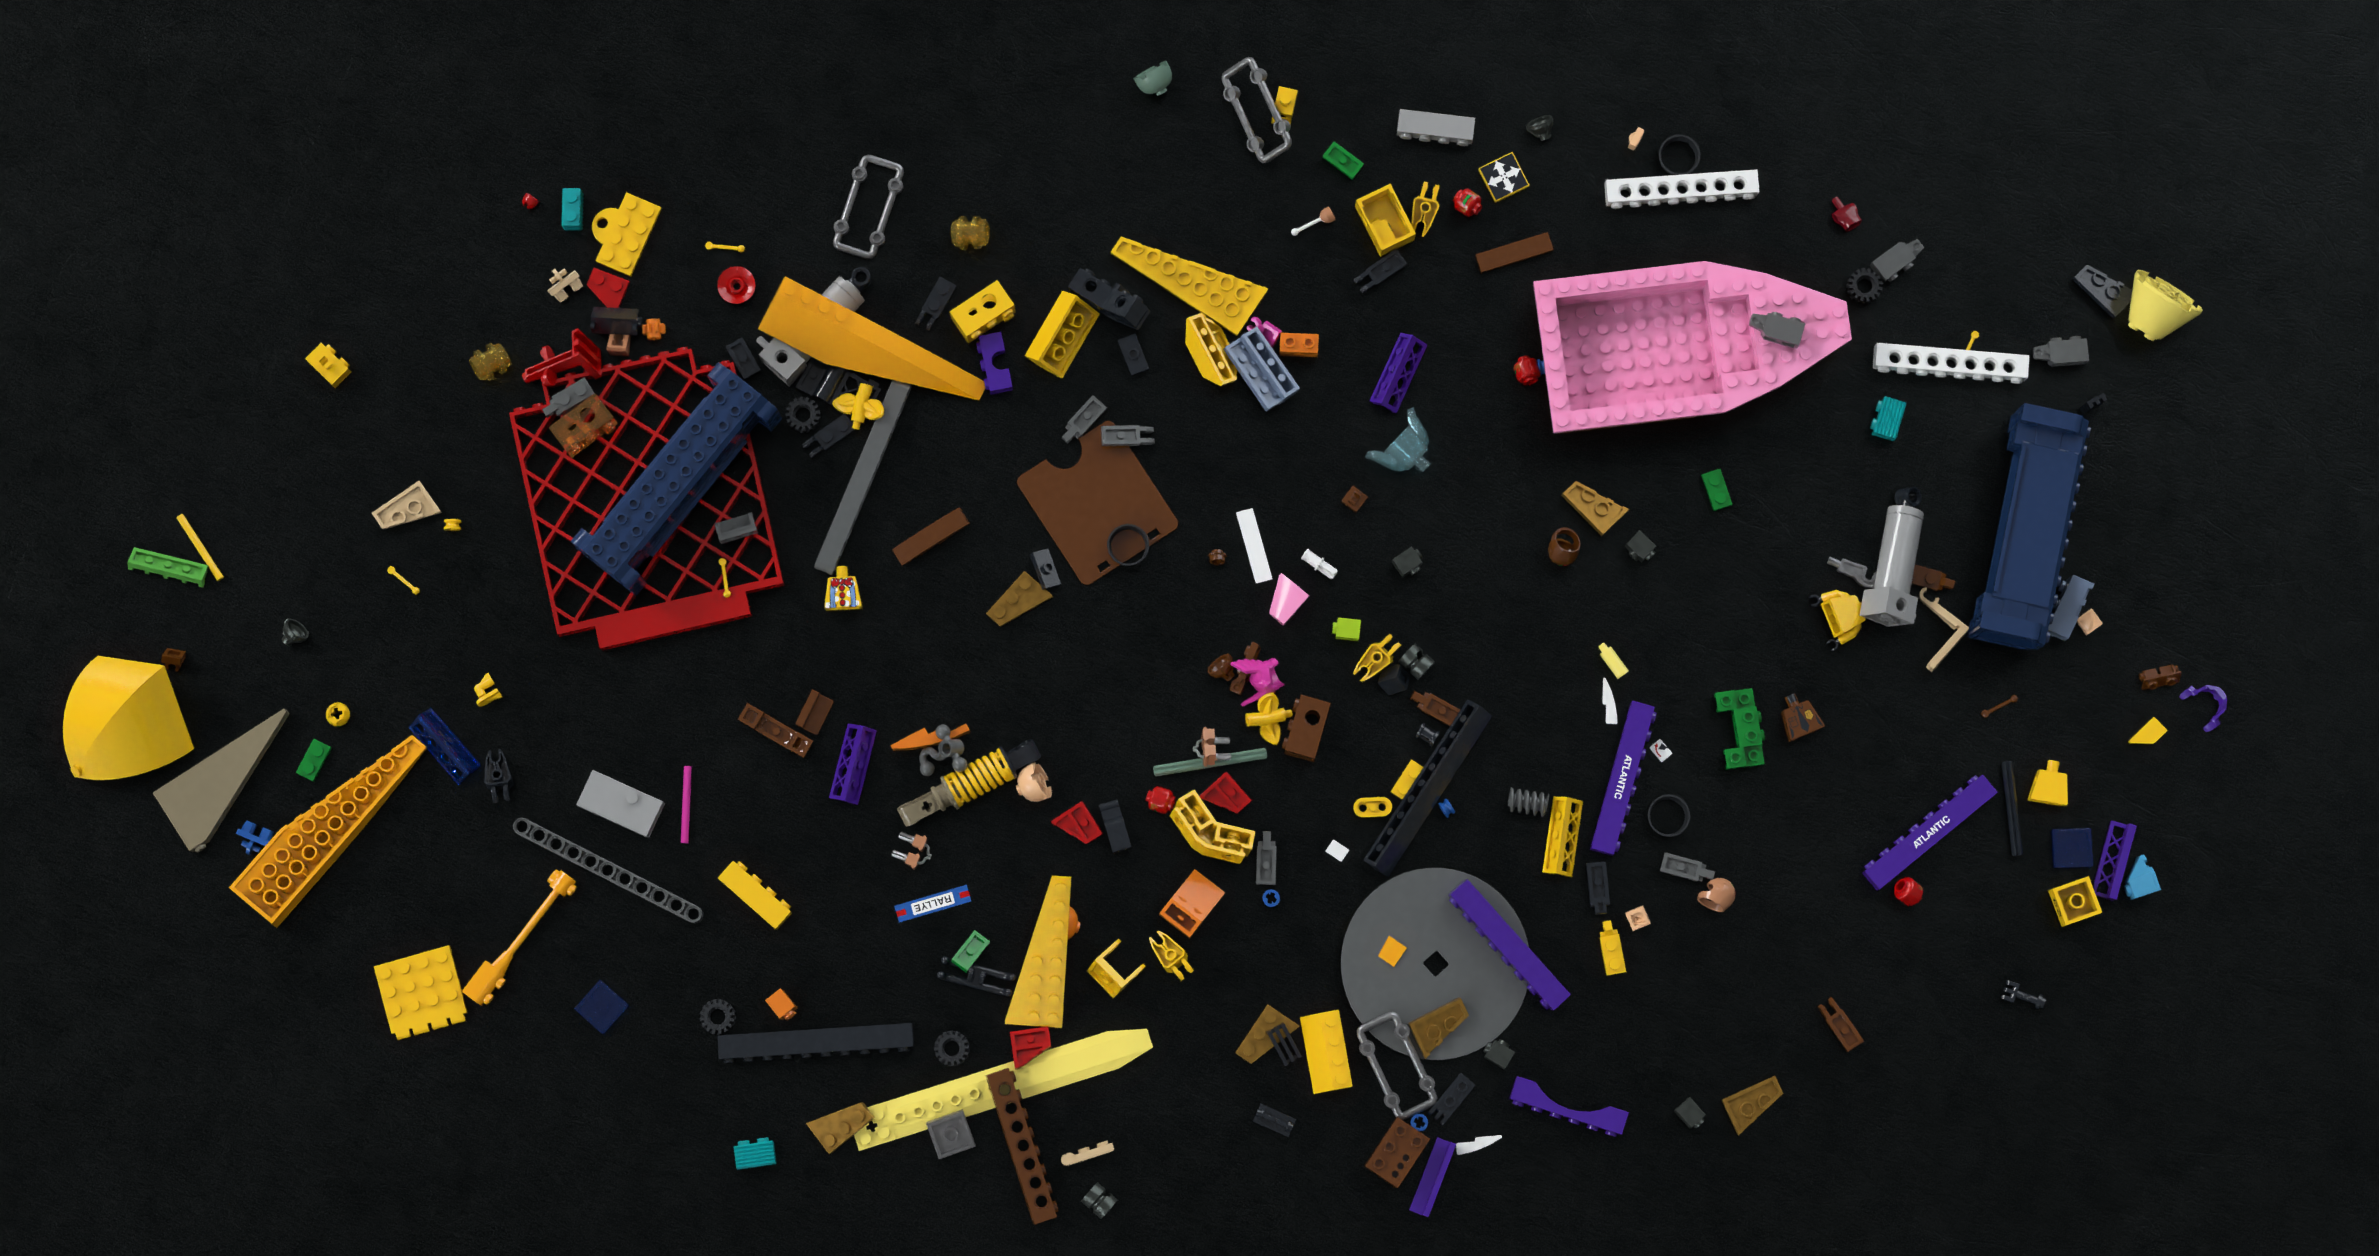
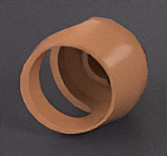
M1715 878L1707 883L1710 891H1702L1697 897V900L1703 906L1717 912H1724L1734 902L1736 891L1733 884L1727 879Z

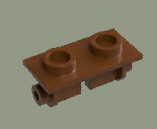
M2173 664L2159 667L2161 674L2157 673L2156 668L2144 670L2142 673H2139V678L2143 681L2142 690H2152L2163 685H2174L2180 682L2181 671H2179L2177 665L2174 666Z

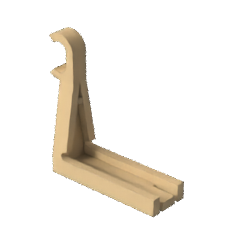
M1927 587L1920 591V601L1953 630L1957 629L1927 664L1926 668L1933 672L1964 637L1969 627L1939 605V598H1935L1934 602L1928 601L1923 596L1927 592Z

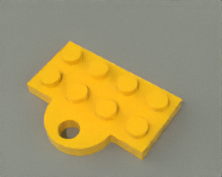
M626 192L619 209L607 208L600 211L592 222L593 234L597 241L603 244L596 262L631 277L662 208ZM606 219L608 225L605 228H599L597 226L599 220Z

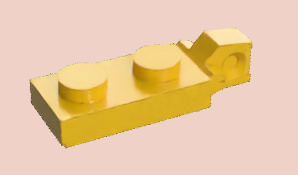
M1611 920L1602 922L1604 932H1600L1599 939L1606 975L1624 973L1626 968L1617 929L1613 930Z

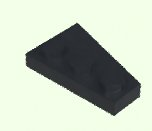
M2086 265L2072 279L2113 319L2131 302L2132 289L2124 286L2125 284L2120 281L2116 282L2110 279L2106 274L2089 265Z

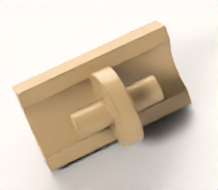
M553 269L552 272L555 276L549 280L552 284L557 280L559 282L547 291L551 296L554 295L558 301L562 302L569 297L563 290L564 287L569 284L575 292L583 287L578 278L579 274L575 270L562 279L567 274V271L563 269L558 273L556 269Z

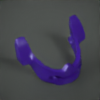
M2205 685L2199 689L2190 686L2180 694L2181 700L2198 695L2201 692H2210L2213 694V698L2219 702L2216 715L2203 727L2205 732H2209L2220 725L2219 717L2226 710L2227 696L2217 686Z

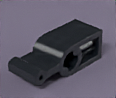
M1118 800L1100 804V811L1113 854L1131 849V843Z

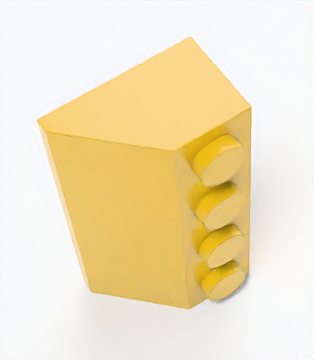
M1062 291L1025 356L1041 368L1059 378H1063L1100 313L1078 296Z
M1339 1010L1300 1017L1313 1094L1353 1087Z

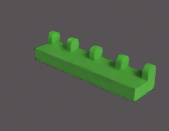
M135 547L128 560L129 570L136 568L144 570L145 574L152 572L163 575L165 579L172 577L182 580V583L189 581L199 584V587L202 588L204 587L205 577L208 572V565Z

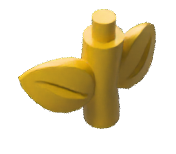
M860 383L856 396L851 393H845L837 397L832 403L838 411L844 414L852 413L853 429L859 430L865 418L877 420L884 415L882 403L877 399H869L873 389L871 385Z
M1267 693L1258 700L1257 705L1260 713H1246L1245 720L1248 727L1260 726L1261 736L1267 742L1278 745L1281 738V727L1278 723L1292 717V710L1278 709L1279 700L1274 693Z

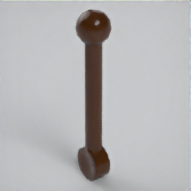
M2012 695L2009 700L1989 710H1983L1981 712L1982 717L1986 718L1990 713L2005 705L2017 702L2018 697Z

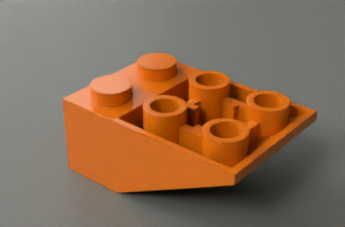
M1194 869L1159 915L1188 938H1191L1225 892Z

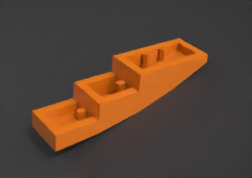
M967 724L950 731L951 740L970 733ZM923 728L892 744L891 747L893 751L914 750L938 745L943 739H939L935 731L928 734L926 729Z

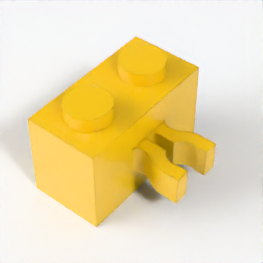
M320 343L305 359L336 388L351 373L348 369L350 365L342 357L338 359L334 355L336 351L329 344L325 347Z

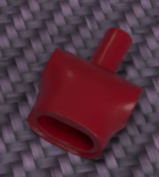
M1838 197L1832 199V203L1838 209L1832 214L1835 223L1839 224L1846 232L1861 224L1862 219L1859 217L1858 209L1854 203L1844 206Z

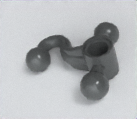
M944 724L939 725L935 731L936 736L939 739H943L938 747L939 752L932 747H925L919 755L921 763L920 772L924 776H931L935 771L934 764L927 760L928 754L937 761L944 760L946 757H952V767L957 772H963L967 768V761L960 757L964 752L963 742L959 739L951 740L950 728Z

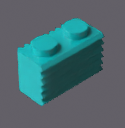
M563 188L562 227L564 230L583 229L582 222L584 217L582 215L584 213L582 211L584 207V194L580 188Z
M1884 396L1882 401L1879 400L1875 410L1878 412L1877 418H1873L1870 429L1873 430L1872 435L1895 441L1906 402Z
M769 1137L759 1138L757 1143L750 1144L749 1140L739 1141L738 1146H734L737 1170L777 1164L774 1141H769Z

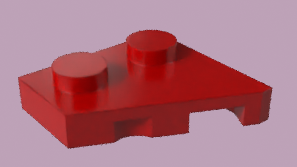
M593 268L587 286L606 307L620 308L630 282Z
M1225 772L1199 795L1201 799L1235 813H1239L1252 801L1228 772Z
M1083 801L1051 821L1052 824L1078 838L1085 844L1090 843L1103 834Z
M1048 1026L1010 1032L1015 1070L1020 1069L1051 1047Z

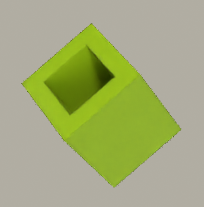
M1338 618L1337 622H1333L1332 634H1336L1335 639L1358 641L1361 620Z

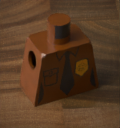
M1795 693L1785 697L1789 708L1783 710L1781 715L1789 742L1825 727L1823 721L1808 700L1799 703Z

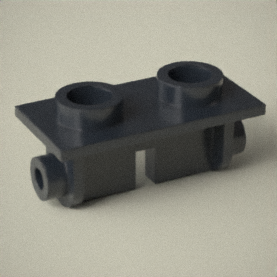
M1260 1104L1253 1122L1289 1137L1296 1121L1295 1118L1263 1104Z

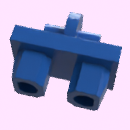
M246 820L242 829H238L236 834L250 840V842L243 840L241 846L246 847V854L251 855L253 851L259 853L261 847L256 846V843L266 846L272 839L274 832L263 827L259 837L253 835L257 825Z

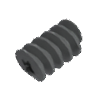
M1511 787L1508 806H1510L1511 812L1517 807L1518 813H1521L1524 808L1527 815L1530 810H1533L1534 816L1540 811L1541 817H1544L1547 811L1549 794L1545 798L1544 793L1541 792L1537 797L1536 791H1533L1531 796H1529V791L1525 790L1522 795L1521 789H1517L1516 793H1514Z

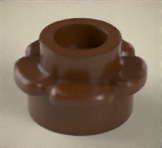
M1215 549L1212 550V553L1208 554L1211 564L1222 565L1225 563L1227 554L1223 553V550Z

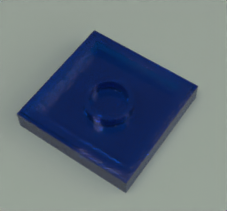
M2091 828L2051 830L2053 868L2093 867Z
M599 980L574 1009L604 1035L629 1007V1004L603 981Z

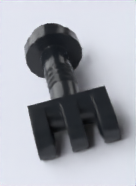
M2009 980L2006 981V984L2013 988L2011 990L2004 987L2003 991L2009 993L2010 996L2001 995V999L2014 1003L2016 997L2035 1004V1009H2043L2046 998L2042 994L2036 997L2018 990L2020 984Z

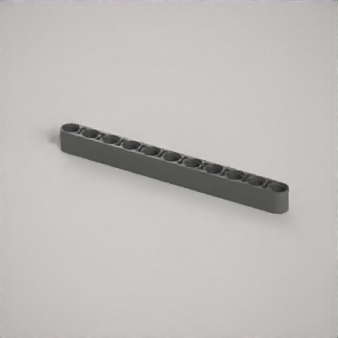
M892 380L882 403L884 415L874 422L814 566L815 569L830 575L834 574L912 388L911 384Z
M518 818L513 824L514 831L529 841L690 923L696 924L702 921L704 917L702 909L685 899L525 818ZM522 822H526L528 825L525 832H519L518 830ZM539 831L545 833V837L541 841H537L535 838L536 833ZM555 840H561L562 846L558 850L553 849L552 846ZM573 848L579 850V855L576 858H571L569 854ZM590 857H595L596 864L593 867L587 866V860ZM607 866L613 867V873L610 876H605L604 868ZM625 874H628L630 876V882L626 885H623L621 883V877ZM641 883L647 884L648 889L645 893H639L638 886ZM658 892L665 894L662 902L655 900V895ZM675 901H681L682 907L678 911H674L672 908V904ZM693 909L699 911V917L695 920L689 917V913Z

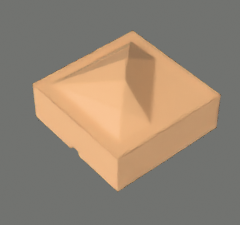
M1638 127L1636 132L1630 134L1629 149L1633 151L1636 149L1644 134L1643 129Z
M2092 608L2077 620L2078 625L2086 636L2103 624Z
M1643 905L1625 912L1633 931L1651 924Z

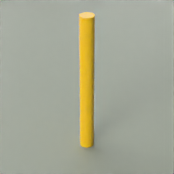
M183 514L177 516V520L216 580L220 581L223 579L224 576Z

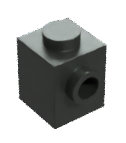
M1640 530L1625 545L1630 551L1629 555L1635 561L1639 560L1642 562L1644 559L1648 561L1656 553L1653 551L1656 545Z
M1410 547L1395 557L1392 563L1403 578L1407 574L1413 575L1421 569L1419 566L1422 565L1421 559L1423 557L1418 549L1414 550Z
M1501 1039L1499 1041L1494 1040L1493 1043L1489 1042L1483 1051L1486 1053L1484 1058L1502 1069L1507 1067L1515 1052L1509 1049L1510 1045Z
M1690 1097L1674 1110L1689 1128L1693 1126L1695 1128L1699 1127L1704 1122L1703 1117L1706 1115Z

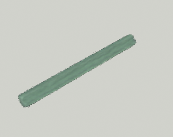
M1266 748L1230 753L1231 760L1215 761V765H1207V767L1203 765V758L1156 765L1153 767L1155 776L1265 759L1267 758Z

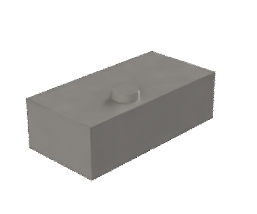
M592 770L576 805L649 838L665 803Z

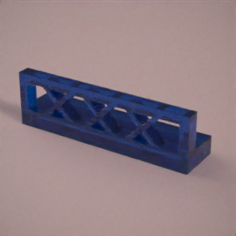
M432 708L419 714L408 727L458 785L481 766ZM419 723L423 727L424 733L417 728ZM430 738L434 739L436 747L431 744ZM443 753H446V755L449 758V761H446L443 758ZM455 767H458L463 773L461 776L456 773Z

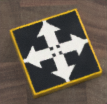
M1513 152L1478 169L1495 203L1529 187V183Z

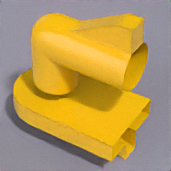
M489 673L474 687L479 698L476 702L479 707L502 698L497 688L487 694L484 691L495 684Z

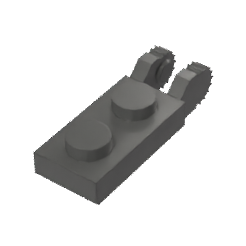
M1139 425L1101 426L1102 446L1155 444L1154 439L1140 438V433H1153L1154 427H1139Z

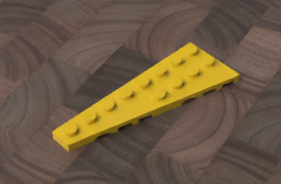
M1120 237L1111 251L1112 255L1199 312L1204 313L1208 318L1238 336L1268 291L1266 287L1216 271L1213 268L1193 261H1187L1178 256L1167 254L1161 250L1147 247L1124 237Z
M1051 877L1009 1006L1005 1024L1062 1028L1071 877Z

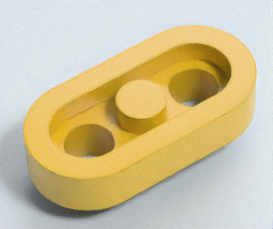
M1385 797L1360 798L1354 803L1353 810L1361 818L1385 817L1390 814L1392 803ZM1380 804L1386 806L1384 811L1379 810ZM1365 805L1366 811H1360L1359 806Z

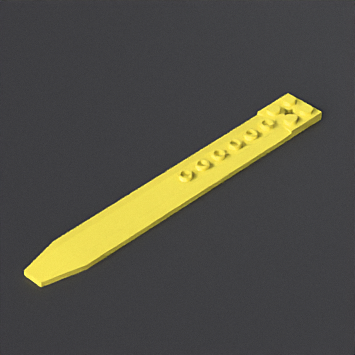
M1136 1029L1103 1032L1044 1051L1018 1070H1015L1014 1061L867 1107L875 1117L871 1121L877 1123L878 1127L872 1132L870 1129L867 1130L868 1123L854 1134L858 1149L861 1151L927 1130L926 1122L962 1109L965 1117L995 1108L985 1075L1005 1068L1014 1071L1016 1077L1014 1086L1016 1090H1020L1022 1099L1119 1069L1153 1048L1148 1030ZM1007 1084L1000 1086V1093L1002 1095H1007L1010 1092V1087Z

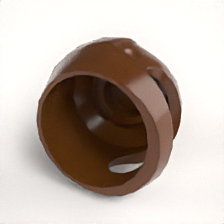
M1563 527L1553 533L1549 543L1548 553L1550 559L1555 564L1561 566L1575 562L1579 555L1580 539L1569 528ZM1559 534H1567L1572 537L1574 543L1571 544L1567 540L1556 539Z

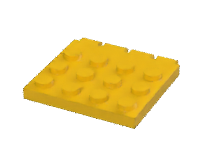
M449 945L374 966L391 1034H396L397 1040L411 1037L410 1029H413L414 1035L429 1032L430 1023L433 1030L449 1026L448 1018H450L452 1025L466 1021L464 1014L468 1012Z

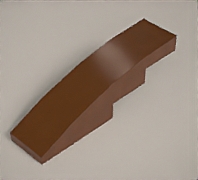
M957 508L892 550L901 565H906L937 544H941L970 523L961 508Z

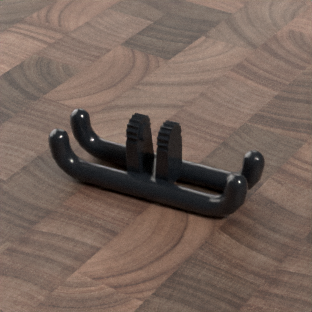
M946 956L941 958L943 964L959 968L951 962L952 958ZM975 964L968 970L967 978L942 971L937 974V977L941 980L1003 996H1011L1012 990L984 983L986 975L1007 981L1016 980L1015 974Z

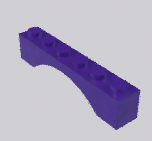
M1519 1076L1515 1078L1509 1099L1513 1100L1512 1104L1524 1107V1104L1532 1106L1531 1110L1539 1113L1545 1110L1550 1112L1549 1116L1561 1119V1116L1569 1118L1568 1122L1576 1125L1582 1122L1587 1124L1586 1128L1598 1131V1128L1606 1130L1605 1134L1616 1137L1617 1134L1622 1135L1629 1113L1611 1106L1591 1112L1567 1109L1548 1098L1536 1082Z

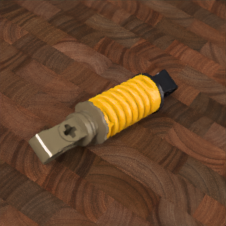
M1033 739L1027 740L1007 752L1002 746H999L995 753H989V758L982 756L981 760H975V764L973 762L969 763L965 771H955V773L951 772L944 777L941 776L940 785L930 787V792L899 806L897 811L905 826H910L940 809L945 811V808L951 805L959 809L965 801L967 803L970 802L971 797L976 799L978 794L980 796L984 795V790L990 792L991 787L996 789L997 783L1003 785L1004 780L1009 782L1017 779L1016 770L1041 758V755ZM924 801H927V803H929V808L926 809L925 807H923Z

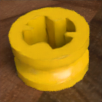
M444 520V523H446L444 530H461V527H459L461 520Z

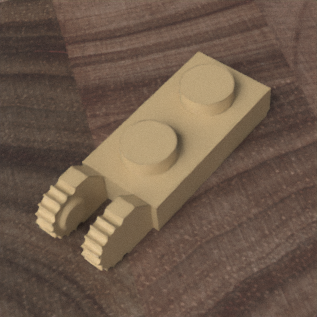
M1107 1140L1098 1143L1097 1148L1092 1150L1089 1147L1078 1150L1079 1154H1064L1060 1160L1062 1164L1069 1166V1164L1072 1165L1112 1152L1115 1149L1113 1143L1108 1144Z

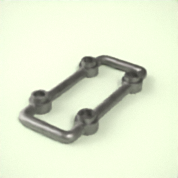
M1246 57L1222 74V83L1225 87L1223 95L1227 101L1232 102L1246 132L1248 150L1255 152L1261 163H1267L1291 147L1292 140L1288 133L1291 125L1289 121L1282 119L1265 83L1267 79L1266 71L1258 68L1256 61L1252 57ZM1247 65L1252 70L1250 72L1251 81L1254 84H1258L1275 120L1273 129L1276 134L1282 135L1284 140L1282 145L1266 155L1262 151L1264 141L1260 137L1255 136L1238 100L1241 95L1240 89L1232 86L1229 77Z
M865 155L860 160L859 166L853 169L852 177L854 181L841 219L837 220L834 224L835 236L833 245L837 250L864 259H872L877 254L878 248L884 245L885 236L883 233L896 195L903 190L901 180L904 169L900 164L873 155ZM871 162L895 170L896 175L888 182L890 192L877 230L870 235L872 245L870 251L867 252L842 244L841 239L842 236L849 232L847 222L860 184L867 179V172L865 170L867 163Z
M1388 1012L1359 1026L1357 1037L1360 1041L1359 1050L1364 1056H1367L1383 1089L1385 1105L1392 1108L1396 1118L1404 1120L1435 1105L1437 1102V1095L1434 1090L1435 1081L1431 1076L1427 1075L1409 1038L1410 1028L1408 1025L1402 1023L1397 1013ZM1391 1019L1395 1024L1394 1033L1397 1038L1402 1039L1420 1077L1419 1086L1423 1091L1427 1092L1430 1098L1404 1112L1399 1107V1096L1392 1092L1375 1057L1374 1043L1367 1040L1364 1033Z

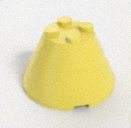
M2137 270L2134 276L2128 318L2130 322L2128 326L2136 331L2138 329L2143 331L2147 339L2151 341L2155 339L2160 340L2202 313L2203 310L2199 305L2197 308L2193 305L2194 300L2173 285L2159 277L2155 279L2149 277V273L2146 271Z

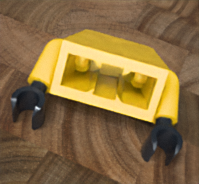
M1834 590L1823 593L1821 596L1811 595L1809 597V600L1813 598L1818 600L1816 604H1811V607H1818L1820 602H1823L1821 606L1834 638L1838 636V639H1830L1826 643L1835 642L1836 646L1831 651L1836 650L1839 644L1843 645L1856 637L1861 629V623L1866 620V618L1859 616L1862 602L1859 603L1856 595L1849 596L1846 592Z

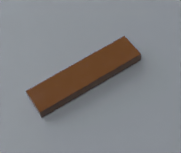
M1546 232L1478 253L1475 257L1480 272L1484 273L1552 252L1554 249L1549 234Z

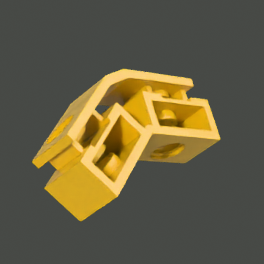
M1195 790L1178 799L1170 817L1191 848L1201 855L1238 864L1242 862L1245 856L1249 855L1252 850L1255 831L1216 822Z

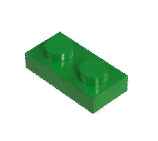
M1333 142L1322 156V158L1352 180L1364 166L1363 162L1336 142Z
M1721 469L1702 474L1701 476L1713 511L1732 506Z
M313 739L296 773L314 782L332 747Z
M974 930L952 958L951 962L967 973L989 945L990 941Z

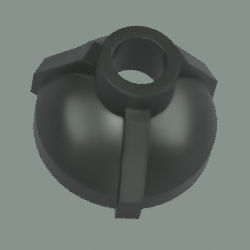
M1543 115L1527 124V131L1537 138L1540 137L1541 141L1547 140L1551 137L1553 118L1551 115Z
M290 618L284 621L282 642L285 645L291 646L293 643H301L309 637V631L300 622Z

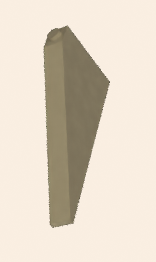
M282 709L153 792L189 851H196L198 853L207 847L205 844L209 843L289 716L288 710Z

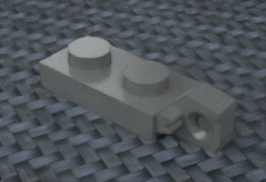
M1093 395L1067 422L1065 428L1068 431L1062 436V439L1068 444L1074 437L1077 439L1082 437L1107 410V407Z
M1263 831V841H1258L1256 885H1276L1275 841H1271V831Z
M1664 853L1660 872L1700 882L1703 881V878L1714 879L1715 871L1707 870L1706 865L1702 864V862Z

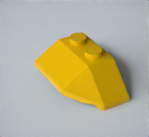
M1204 313L1188 317L1186 319L1185 344L1202 377L1220 386L1236 381L1238 370L1223 350L1229 345V342L1222 328L1207 318Z

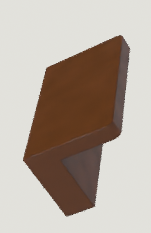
M812 689L795 723L796 726L818 735L834 701Z

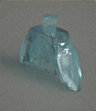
M1414 407L1407 410L1409 426L1384 452L1368 451L1365 458L1374 460L1394 471L1409 470L1415 464L1423 472L1430 465L1423 457L1424 453L1428 450L1429 438L1415 413Z

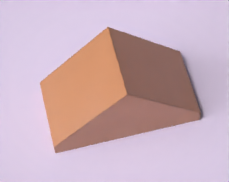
M610 334L607 345L608 353L613 356H629L631 335Z

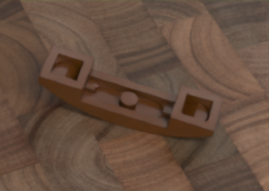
M749 703L746 704L738 718L742 723L803 758L814 742Z

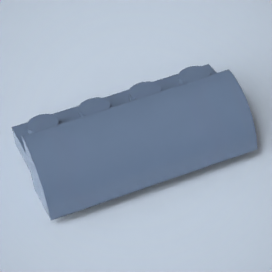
M1257 326L1223 349L1266 412L1289 399L1300 389Z

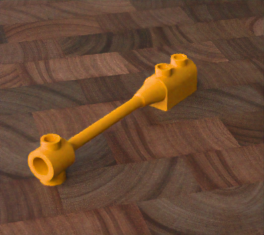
M556 869L548 878L547 882L550 883L549 886L553 888V891L507 951L505 950L492 964L485 960L462 990L464 994L482 1006L483 1003L488 1005L494 997L491 994L495 988L500 989L504 985L506 980L503 977L513 958V954L558 895L561 894L565 897L568 894L571 896L577 889L574 885L576 881L562 870L558 871Z

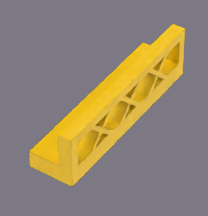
M1553 796L1543 873L1572 877L1583 801L1569 797ZM1572 803L1576 804L1573 814L1571 812ZM1570 823L1573 826L1571 832H1569L1568 826ZM1567 842L1570 845L1568 852L1565 849ZM1564 861L1567 863L1566 872L1562 871Z

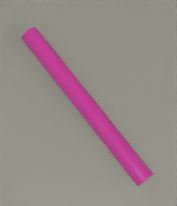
M684 766L681 843L689 842L692 766Z

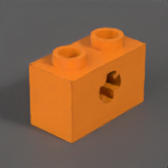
M1281 333L1279 356L1317 357L1319 334Z
M781 988L765 1000L781 1020L786 1019L788 1021L796 1014L795 1010L798 1009Z

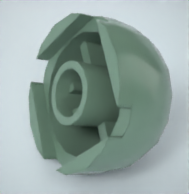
M1167 61L1159 63L1160 66L1158 67L1152 66L1133 78L1142 92L1146 94L1156 93L1159 96L1167 91L1166 87L1172 81V72Z

